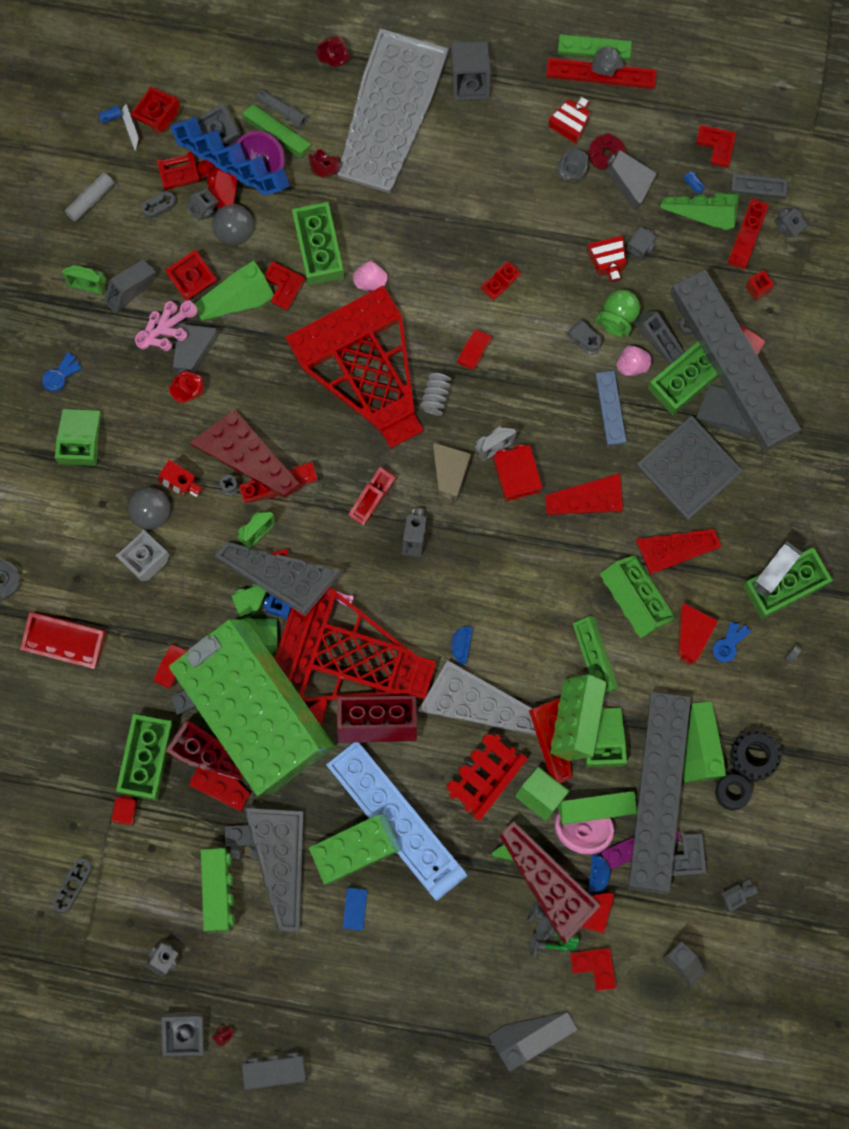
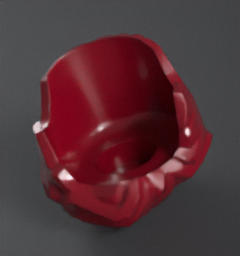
M339 36L326 38L316 48L317 59L320 62L327 63L330 67L342 66L350 57L345 42Z
M317 149L314 155H308L310 168L314 175L326 178L338 173L340 160L337 157L327 156L321 149Z

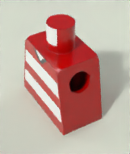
M580 97L577 103L567 100L549 118L548 127L577 145L589 120L590 112L586 110L589 102Z
M622 235L588 244L587 253L598 275H609L611 283L621 280L619 271H623L626 266Z
M171 460L167 461L158 477V483L182 496H185L188 492L197 497L202 489L201 486L193 482L195 478L193 474ZM180 480H183V481H185L186 483H185V484H180L179 481H180Z

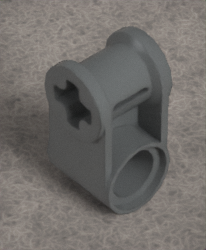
M578 320L566 333L568 338L587 354L596 355L600 351V336L584 321Z

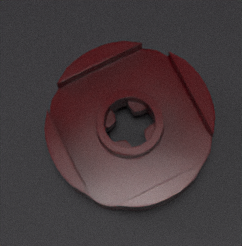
M605 133L596 137L591 142L588 152L589 161L596 169L606 170L608 166L606 162L610 156H604L603 150H610V154H615L619 150L625 153V147L620 139L612 136L610 133Z

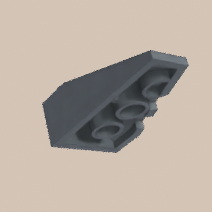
M568 1012L506 1025L488 1037L508 1072L578 1029Z

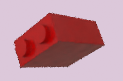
M518 445L509 451L506 449L499 450L493 455V464L505 502L541 493L542 484L530 445Z

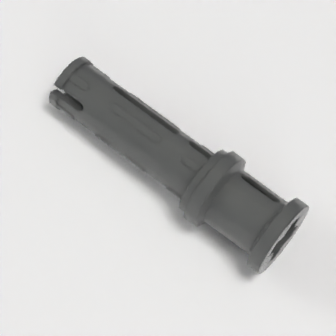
M263 89L257 93V100L283 115L286 121L296 124L297 128L301 129L306 124L308 114H302L296 110L295 106L286 105Z

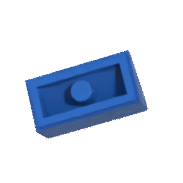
M347 888L343 929L363 931L367 890Z

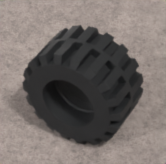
M751 730L748 733L742 734L732 745L729 755L731 756L730 764L734 766L732 768L734 772L737 771L739 775L744 776L748 781L753 780V782L770 777L777 771L782 761L780 759L782 751H779L781 746L775 742L777 739L775 737L771 738L768 732L762 733V730H757L756 732ZM756 745L763 749L766 755V762L763 766H753L746 760L745 750L748 746Z

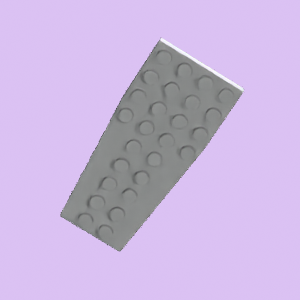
M379 29L362 78L348 139L346 140L344 154L341 159L338 178L386 193L391 192L433 99L449 52L448 48Z

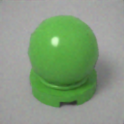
M620 289L611 292L605 299L604 311L598 313L595 322L598 326L601 324L606 327L605 332L613 336L622 338L625 335L628 337L632 329L630 324L634 323L638 318L640 302L629 290Z

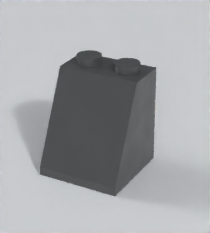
M488 42L451 43L453 99H490Z

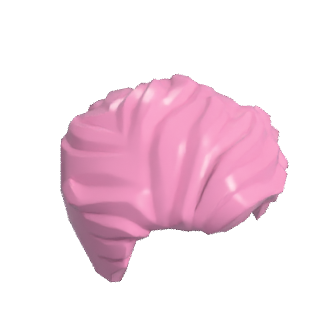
M373 261L364 263L353 274V282L356 288L366 292L385 285L387 281L386 272Z
M628 345L623 349L616 366L624 376H637L650 369L651 356L647 351L639 347Z

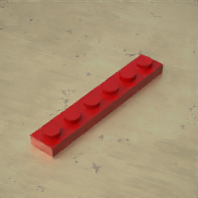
M548 58L546 78L654 90L656 70L623 66L622 69L615 70L614 75L610 77L592 71V63Z

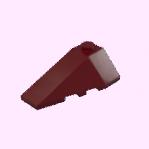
M188 719L181 724L165 752L181 763L241 780L243 777L221 742Z

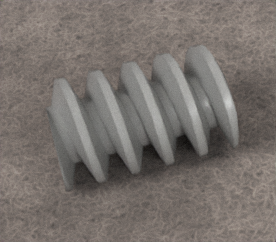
M432 373L428 376L429 381L426 383L427 388L424 390L425 395L422 397L423 402H421L420 407L426 413L442 416L443 413L438 409H444L445 407L440 402H446V398L442 395H448V391L444 388H450V384L446 381H451L452 379L440 373Z

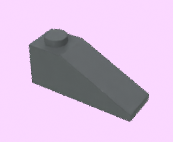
M647 311L634 322L644 338L669 365L685 353L658 312Z

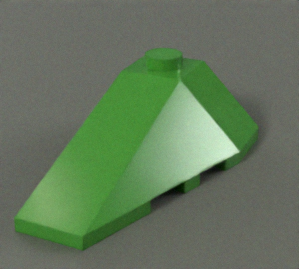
M716 193L715 197L706 198L705 195H698V197L689 199L687 196L663 198L661 208L714 227L729 230L735 228L737 222L739 194Z
M252 261L198 300L195 305L200 319L206 321L223 317L225 314L233 312L239 313L242 310L259 308L271 301L274 294L256 263Z
M712 701L692 703L682 772L684 783L722 779L726 776Z

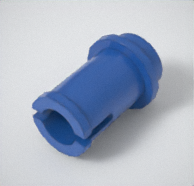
M112 105V108L98 113L102 124L115 118L120 119L119 117L122 116L118 105Z
M690 171L683 177L684 182L688 183L697 195L706 188L697 178L696 172Z

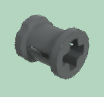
M226 475L220 479L221 489L225 495L233 496L237 493L238 484L234 476ZM231 482L233 486L226 488V484L229 485Z

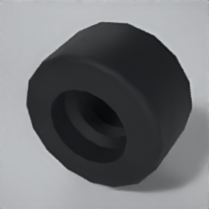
M729 774L723 777L716 785V800L724 809L731 811L739 810L751 800L752 786L744 776ZM730 785H737L741 790V795L736 800L730 799L726 794V789Z

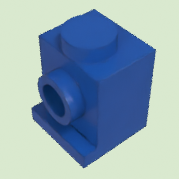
M271 594L270 597H266L263 606L266 608V613L288 620L291 607ZM277 604L282 605V608L280 610L275 609V606Z

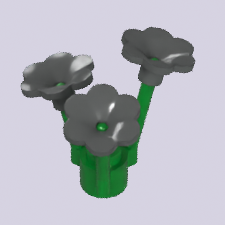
M536 901L526 918L528 922L534 917L541 919L540 923L536 926L537 933H532L529 943L530 956H536L537 949H558L564 952L567 949L575 950L579 942V936L575 934L565 945L560 938L558 943L561 945L545 944V942L538 941V939L547 940L549 935L559 936L545 915V912L540 910L539 902Z

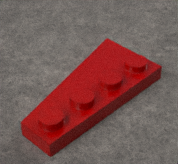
M620 473L545 495L546 516L622 512Z
M714 529L686 534H671L670 536H654L645 539L638 538L635 540L650 575L721 548Z
M561 698L528 710L549 774L559 783L572 778L570 761L550 754L555 732V722L559 710L558 705Z

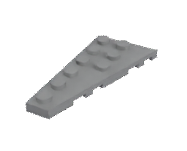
M448 660L418 712L536 735L528 711L532 708Z

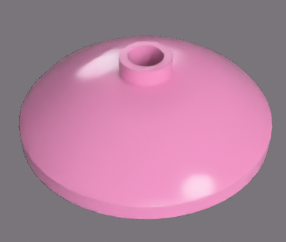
M558 813L555 820V831L560 841L569 849L578 853L595 854L601 852L609 846L614 835V827L610 818L562 825L560 814Z

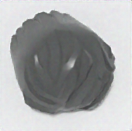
M604 46L593 56L592 71L612 77L615 70L622 69L624 62L613 47Z
M577 148L569 149L557 163L558 175L565 181H578L584 178L587 171V154Z

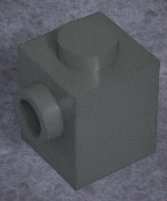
M640 227L629 242L627 251L643 260L647 253L651 254L654 250L656 236L651 230Z

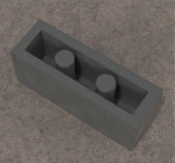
M299 1053L287 1054V1059H279V1056L266 1057L267 1061L259 1062L258 1058L246 1060L247 1064H242L244 1089L306 1081L304 1056L299 1057Z

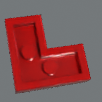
M700 125L696 144L713 148L710 165L724 168L729 167L736 132Z
M272 261L264 275L266 281L278 286L271 299V303L288 311L304 284L305 278Z
M610 948L570 954L573 974L593 971L595 991L616 989Z

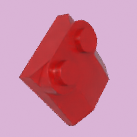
M150 86L149 90L130 113V116L150 126L154 132L161 133L168 128L178 114L180 102L177 98Z
M196 249L165 270L169 280L173 282L186 301L217 281Z

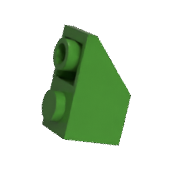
M255 584L250 589L245 590L243 588L234 592L235 595H232V599L240 618H250L259 614L268 592Z

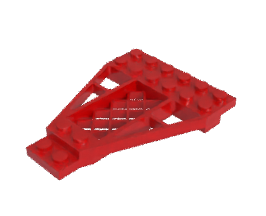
M384 285L285 336L303 373L308 374L372 424L382 434L390 449L423 432V428L414 414L402 316ZM398 323L401 346L386 353L382 350L374 335ZM358 344L357 351L350 349ZM361 344L372 346L369 354L359 352ZM374 348L380 357L372 355ZM345 352L355 355L353 363L343 361ZM399 352H403L407 382L405 386L388 360ZM358 356L368 358L366 366L356 364ZM334 358L343 376L328 384L310 370ZM370 360L380 362L378 370L368 367ZM383 363L389 373L381 371ZM345 366L351 367L350 373H348ZM354 368L364 370L362 379L352 376ZM367 372L377 374L375 382L364 380ZM379 375L389 377L387 386L377 383ZM392 379L394 380L398 389L390 387ZM347 381L362 409L333 387ZM354 381L360 382L359 389L355 385ZM363 384L373 386L371 394L361 392ZM376 387L386 390L384 398L374 395ZM388 391L399 393L397 401L386 399ZM363 397L369 398L368 405L366 404ZM372 399L382 402L380 410L370 408Z
M328 589L306 616L291 608L275 656V661L305 703L319 702L324 698L326 701H336L338 697L400 696L406 694L425 700L436 665L435 661L419 657L407 649L337 591ZM336 599H339L358 614L352 632L328 624ZM364 619L389 639L392 644L358 634L357 629L360 620ZM334 633L339 642L328 647L324 638ZM338 634L347 636L348 638L341 641ZM353 639L357 648L347 653L343 643ZM356 639L366 642V644L359 647ZM323 640L326 649L319 652V648ZM341 645L345 654L335 659L330 650ZM372 645L376 654L365 658L361 649ZM374 645L386 649L378 652ZM390 650L394 660L384 664L380 655ZM328 651L333 661L322 665L318 656ZM359 651L363 660L353 665L349 655ZM393 651L398 652L397 658ZM347 657L351 667L341 671L337 662ZM378 657L382 666L372 671L367 661ZM316 659H317L318 663L320 664V666L314 665ZM335 663L339 672L327 669L326 667ZM366 663L370 672L360 677L355 668ZM395 663L390 676L386 667ZM384 668L388 678L378 683L374 673ZM353 669L357 678L344 673ZM313 671L337 678L332 696L304 697ZM372 675L375 683L362 679ZM342 680L377 691L376 693L337 695ZM389 681L388 687L382 686V684Z

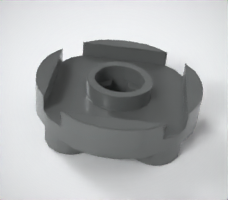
M1 560L0 577L4 575L5 582L0 583V599L5 600L16 593L20 586L21 576L12 563Z

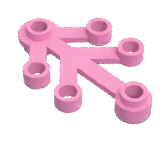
M172 301L167 302L162 315L157 311L150 314V320L145 331H140L135 337L136 345L140 349H146L152 345L160 347L164 351L170 350L172 347L171 341L167 338L160 340L155 337L161 334L175 337L179 341L185 340L187 337L185 330L170 327L185 317H194L197 314L196 305L191 301L183 302L180 312L169 319L170 314L176 312L177 305Z

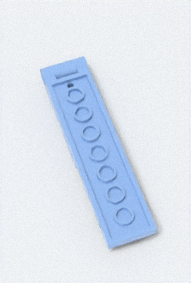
M359 742L351 744L327 764L330 771L369 819L376 815L385 814L401 850L397 854L436 901L467 877L465 871ZM435 867L439 868L438 871H434L433 869Z

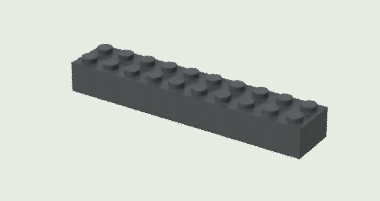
M706 270L701 271L673 285L670 292L672 299L763 453L796 437L801 428Z
M651 692L649 697L628 882L629 890L668 895L670 892L691 697Z

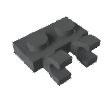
M225 826V846L231 847L232 861H240V847L251 846L252 860H258L249 826Z

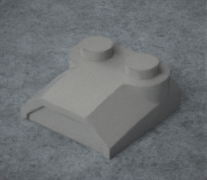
M498 427L491 435L480 438L476 442L475 449L479 453L482 462L491 458L497 451L512 445L515 442L516 431L515 429Z
M143 529L132 542L115 556L137 579L147 581L167 563L169 554Z

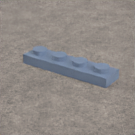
M615 371L596 373L595 377L607 446L626 444Z

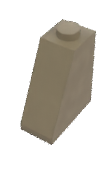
M434 443L433 455L438 495L442 496L441 498L446 501H457L471 454Z

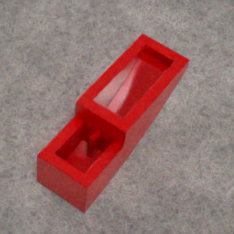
M379 467L348 516L365 525L398 477L385 468Z

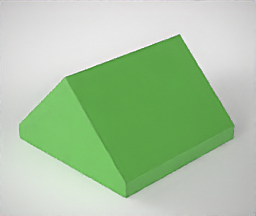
M538 766L515 797L546 821L568 794L569 790Z

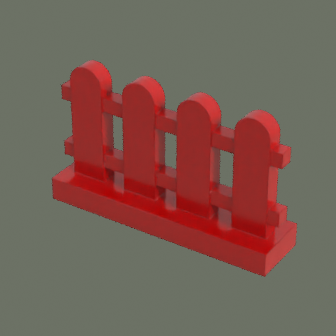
M490 734L484 735L482 742L486 748L483 752L473 750L470 753V758L474 761L471 767L466 765L460 766L458 773L462 779L459 783L449 781L446 784V789L450 792L448 797L451 799L456 797L465 805L463 809L466 812L471 810L469 815L478 821H481L527 761L523 754H514L516 750L513 747L508 749L499 741L501 737L497 734L495 736ZM490 751L501 758L498 764L487 757ZM479 766L489 774L486 780L475 772ZM466 782L477 789L474 795L463 788Z

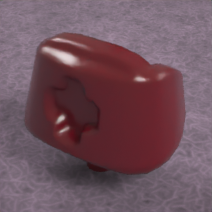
M219 1026L217 1028L219 1032L212 1036V1039L218 1046H224L233 1038V1030L229 1026L224 1028Z

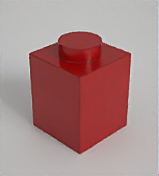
M763 270L749 278L745 288L756 302L771 293L774 283Z
M122 795V798L116 797L112 822L134 826L138 802L133 800L134 797Z

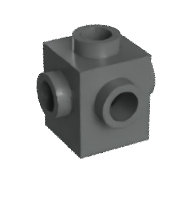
M205 188L200 192L194 193L189 198L190 202L186 208L199 221L203 218L208 219L214 213L213 209L219 201L208 188Z
M796 208L782 209L774 220L778 231L784 234L786 238L796 237L808 225L802 218V213Z
M167 943L153 946L147 955L150 958L145 967L162 977L169 970H173L177 964L176 957L178 953L174 951L175 948Z

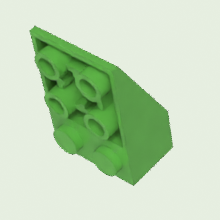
M63 409L56 440L55 459L58 464L97 466L101 411Z
M621 708L601 709L593 757L585 758V768L625 766L627 763Z

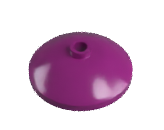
M252 131L244 134L236 142L240 143L246 160L263 155L267 172L281 168L284 169V150L280 142L273 135L264 131Z

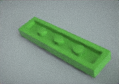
M560 35L558 54L593 58L600 48L610 46L618 52L622 60L630 61L632 41Z

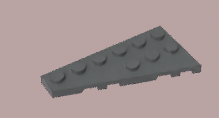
M228 542L215 555L217 561L304 616L308 614L341 574L338 569L331 570L324 568L322 565L317 564L315 566L294 558L281 555L274 556L267 554L265 551L260 550L258 552L250 550L248 547Z
M245 808L246 819L277 931L299 932L303 812Z

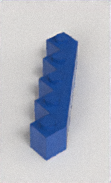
M196 117L170 126L178 145L193 151V154L203 160L215 164V167L237 177V180L244 184L251 185L259 190L261 194H272L290 186L283 168L267 172L261 155L246 160L239 142L224 147L218 130L204 134L201 133Z

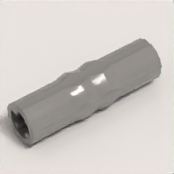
M106 173L101 174L65 210L67 216L76 222L114 185L113 180Z

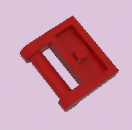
M192 151L187 152L186 155L162 160V158L157 159L164 191L200 182ZM185 162H189V163H190V164H187V165H182V166H178V167H174V168H170V169H166V170H165V168H164V167H168V166H172V165H176V164H180V163H185Z

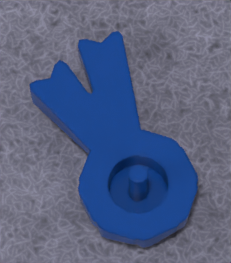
M68 352L57 370L49 369L43 374L42 385L47 391H60L65 385V378L82 370V367L78 365V361L73 363L76 356H71Z
M731 621L726 638L717 641L713 646L714 659L721 663L732 661L737 653L735 645L750 634L752 630L747 629V626L744 625L736 633L739 623L734 624Z

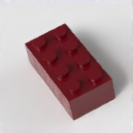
M416 696L338 697V743L417 741Z

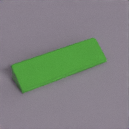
M254 104L242 113L243 120L259 131L273 135L280 142L281 146L300 159L312 146L311 143Z
M588 616L572 623L589 675L606 682L604 694L617 690L618 685L595 617Z
M635 792L562 801L558 805L562 825L635 815Z

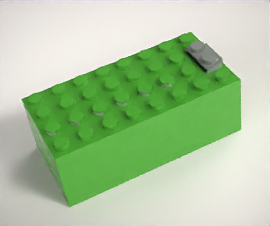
M229 619L169 666L257 796L277 792L335 748L333 742L247 620Z

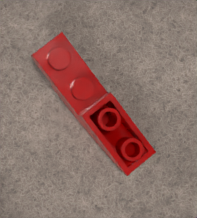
M751 199L727 264L745 270L768 209V204Z
M312 462L288 470L301 486L297 490L318 481ZM253 480L239 485L245 504L280 496L265 485Z

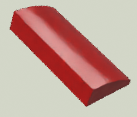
M29 612L20 650L95 669L107 631L36 612Z

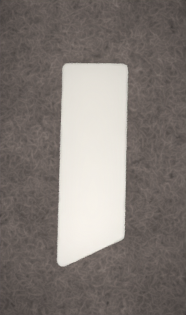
M125 104L121 113L134 150H136L138 135Z

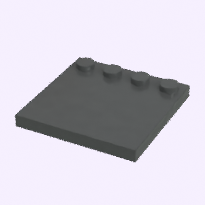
M693 416L689 417L636 464V467L686 521L743 472Z

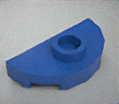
M461 627L453 635L451 649L454 658L460 664L467 663L473 627Z
M592 854L589 894H597L604 890L608 884L610 867L607 860L602 856Z

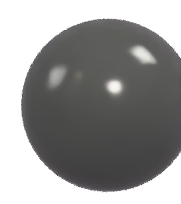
M231 204L221 207L215 213L212 228L219 241L226 245L236 246L250 238L254 222L246 208L238 204Z
M145 487L139 489L129 500V517L139 528L145 530L157 529L164 525L170 516V501L165 493L157 488Z

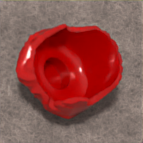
M181 371L175 376L169 386L170 395L179 403L191 401L203 393V380L200 375L190 373L189 371Z

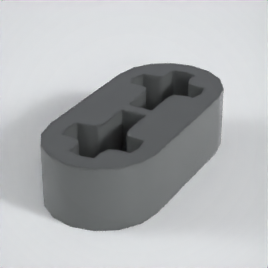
M162 192L146 200L142 204L144 216L148 219H153L173 209L176 203L174 195L170 192ZM165 198H167L170 201L169 204L164 202ZM151 206L153 212H150L147 207Z

